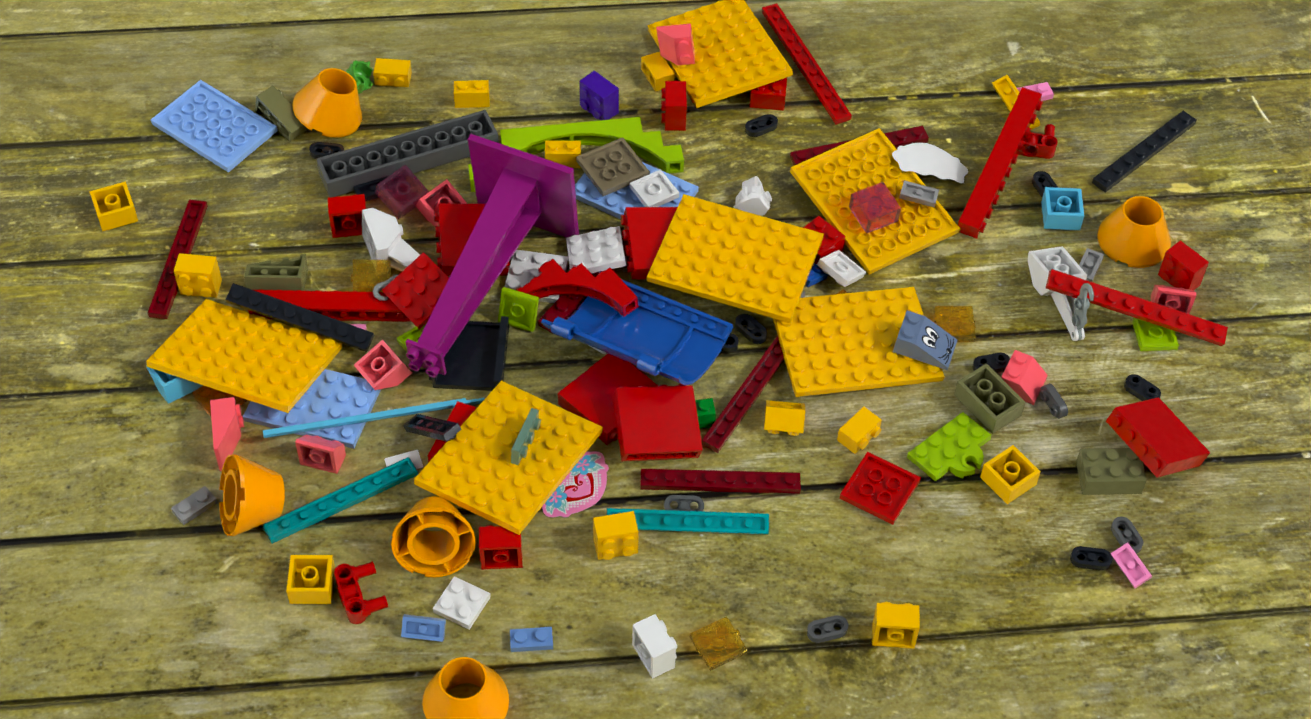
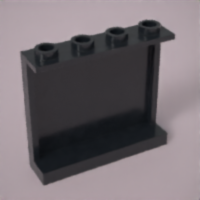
M501 316L500 322L468 321L444 357L446 374L438 373L435 378L429 376V380H432L433 388L492 391L500 381L504 382L510 328L509 317Z

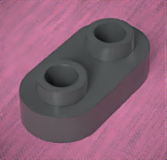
M1050 383L1042 386L1039 395L1041 400L1046 402L1050 408L1051 414L1058 419L1067 416V405L1055 387Z
M670 495L665 499L664 509L703 511L704 502L698 496ZM672 501H676L678 503V507L676 509H672L670 507V503ZM692 502H696L698 504V508L696 510H692L690 508V504Z
M1126 517L1115 518L1111 525V531L1121 546L1126 543L1132 544L1133 546L1131 547L1135 553H1139L1143 546V539L1132 522Z
M839 615L812 621L808 625L807 636L815 643L841 638L848 631V621Z

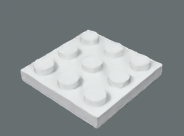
M620 226L566 238L570 269L581 263L590 273L626 266Z
M516 250L512 256L505 287L513 290L523 287L532 278L539 276L538 268L543 263L549 262L552 259L566 272L569 258L568 256ZM561 294L543 297L539 301L555 303Z

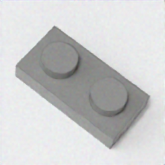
M904 180L899 198L934 208L939 189Z
M1089 248L1086 249L1079 266L1087 274L1086 280L1092 282L1104 254Z
M204 486L173 506L171 510L178 520L185 525L218 502L215 496Z

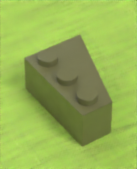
M272 85L256 96L254 113L262 115L267 121L276 125L277 132L291 142L307 130L296 118L293 112V103L288 102L279 89L277 90Z
M300 254V258L295 259L285 257L282 258L283 261L271 263V260L248 264L244 275L246 288L251 290L304 291L308 273L306 254Z

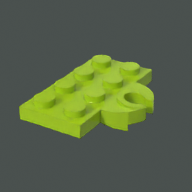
M962 412L908 452L907 458L934 481H937L949 471L955 476L963 478L964 476L975 474V468L966 462H974L979 470L982 468L984 455L980 447L991 440V434Z

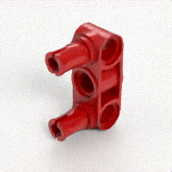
M1052 124L1045 125L1044 134L1030 132L1028 138L1025 137L1023 140L1025 144L1022 151L1018 150L1017 154L1045 159L1054 157L1058 140L1055 137V126Z
M373 561L356 567L344 563L338 565L334 570L340 600L345 608L348 620L352 624H361L371 613L389 608L385 595L368 601L366 599L363 600L358 581L366 576L377 574Z

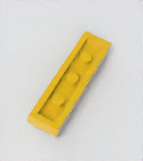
M1005 75L992 82V85L1011 112L1020 92L1009 76ZM1036 118L1034 125H1030L1031 130L1040 126L1038 118Z

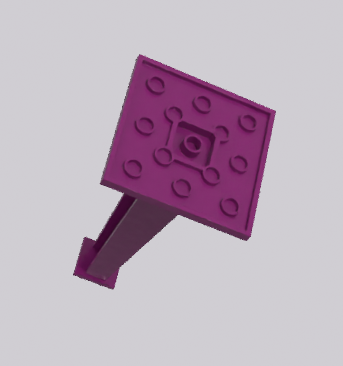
M470 134L468 145L477 204L486 205L418 342L406 340L408 351L406 356L410 360L408 366L412 370L419 371L420 367L426 368L427 375L433 378L438 373L446 374L445 355L532 226L564 237L579 235L574 168Z

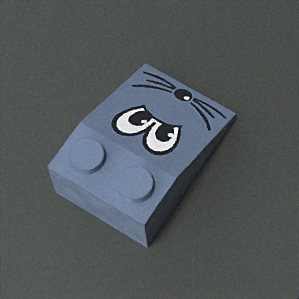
M907 310L893 352L948 370L957 339L926 316Z

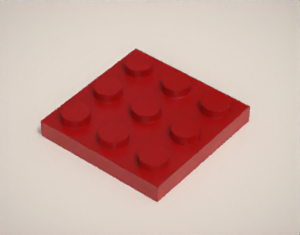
M423 252L382 291L420 330L428 322L449 277Z
M867 451L842 490L839 499L894 525L919 484L921 477Z

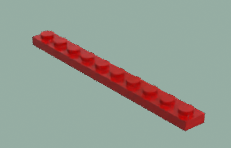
M775 3L762 7V14L834 123L837 125L851 120L852 114L779 5Z
M1054 269L1049 271L1046 289L1077 299L1081 286L1084 283H1089L1093 288L1094 299L1090 301L1089 293H1087V298L1092 304L1219 346L1225 344L1228 330L1226 326Z

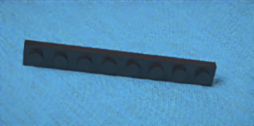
M1183 110L1095 176L1092 183L1106 193L1193 127L1197 119Z
M235 283L232 284L225 299L227 303L317 335L334 339L337 342L365 352L368 351L374 338L373 332Z

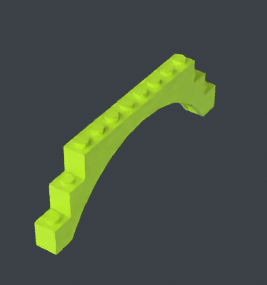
M640 117L500 129L501 144L532 155L545 151V141H581V145L603 146L623 137L638 157L649 161L662 171L669 174L684 172V158L681 145L663 146L661 131L643 132ZM468 164L471 192H476L472 165Z

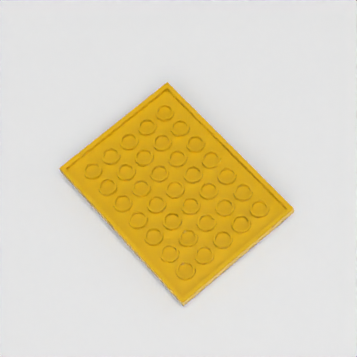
M745 0L717 1L716 3L647 25L649 33L659 47L656 27L691 24L695 64L676 65L669 60L668 63L674 69L679 81H686V92L696 108L793 75L791 67Z
M880 128L790 168V173L829 224L846 236L845 245L868 275L949 238L960 231V227L938 200H936L935 207L933 208L899 198L904 180L926 185L915 172H905L900 169L899 163L892 156V153L897 149Z
M683 194L647 275V282L791 323L824 234Z
M906 287L800 298L791 323L773 318L795 397L943 381L945 376L942 368L893 352L906 311L924 316L915 288Z
M206 299L146 362L149 368L289 413L340 352L342 343Z
M500 381L461 425L460 428L462 430L456 434V437L447 441L415 477L414 485L520 535L600 436L603 427L506 382ZM531 408L539 410V419H541L540 427L534 431V440L532 444L527 446L528 452L526 457L521 459L519 465L512 464L511 449Z

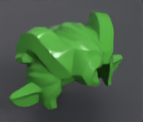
M355 60L346 70L355 79L358 94L373 86L369 78L373 71L370 67V61Z

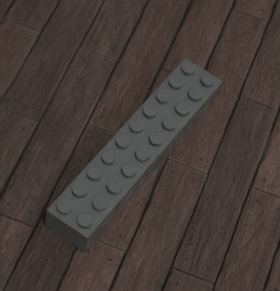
M482 110L320 157L316 160L319 175L328 196L335 197L354 191V186L403 171L409 175L470 157L468 145L470 134L499 143L498 133L487 111Z

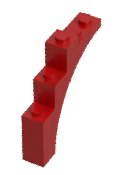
M552 259L549 262L543 263L538 268V277L532 278L529 283L516 289V291L539 297V299L560 294H576L591 297L608 304L623 317L639 307L637 296L611 268L601 271L594 277L582 263L572 267L566 273Z

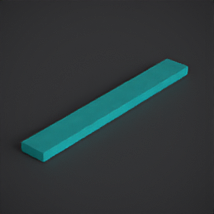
M407 457L264 524L263 529L273 544L417 476L418 470L411 459Z
M607 508V515L634 511L638 530L769 534V514Z

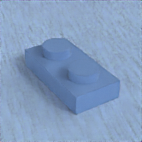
M404 614L401 637L443 642L446 619Z
M552 627L510 629L511 652L553 650Z

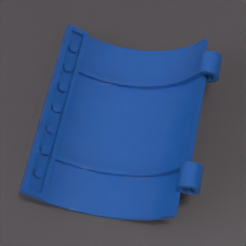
M624 280L622 281L637 296L639 305L638 308L625 317L608 304L587 297L569 319L557 317L553 323L545 319L541 321L546 328L551 329L553 334L568 340L575 339L635 364L639 370L654 376L659 374L683 385L693 384L706 373L719 355L733 329V324Z

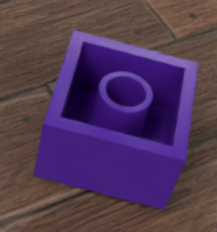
M595 70L579 81L580 106L584 110H587L599 120H609L619 113V88Z

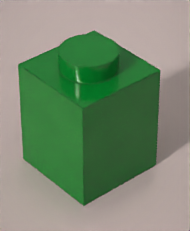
M713 398L695 400L699 429L711 428L716 421Z

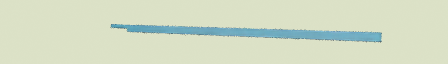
M462 398L263 430L264 438L449 409L454 408L457 401L473 405L482 403L485 398L472 400Z

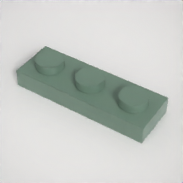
M531 408L511 449L512 464L519 465L521 459L526 457L528 452L527 446L532 444L535 435L534 431L540 427L541 419H539V410Z

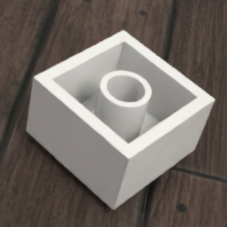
M656 614L633 624L632 645L652 679L674 669L675 659L677 658V644L674 638L669 637L667 634V628L663 620L659 621Z

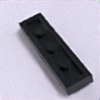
M416 414L403 425L406 432L446 442L454 439L456 434L462 430L458 423Z

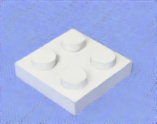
M661 169L630 183V189L645 207H659L679 198V191Z
M840 250L821 258L817 263L823 272L829 274L838 284L844 287L858 281L866 274V271Z
M454 576L433 607V613L470 630L489 601L490 593Z

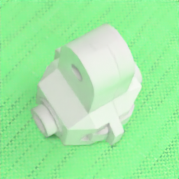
M755 176L742 182V190L736 196L733 208L763 216L770 209L772 197L768 191H764L760 179Z

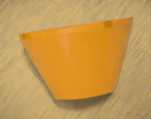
M324 69L299 90L293 100V112L300 123L311 131L315 129L322 132L323 136L345 137L357 131L362 121L356 81L349 73L340 69Z
M1135 196L1125 201L1101 222L1097 233L1098 243L1103 252L1115 262L1119 260L1128 264V267L1145 268L1156 265L1163 260L1165 252L1171 247V238L1162 207L1155 200L1145 196Z
M237 454L228 455L223 464L219 490H223V502H219V511L224 533L227 536H236L279 518L284 507L285 490L280 473Z
M431 496L418 501L400 520L393 531L391 546L398 563L409 572L413 573L415 571L424 574V577H443L459 571L470 561V557L475 550V534L469 522L450 501L441 497ZM429 527H439L443 530L427 531L424 529Z
M469 657L455 658L446 663L430 680L423 695V711L426 719H505L509 708L508 689L501 676L488 666ZM464 683L474 684L481 688L477 694L469 698H455L448 694L453 687Z

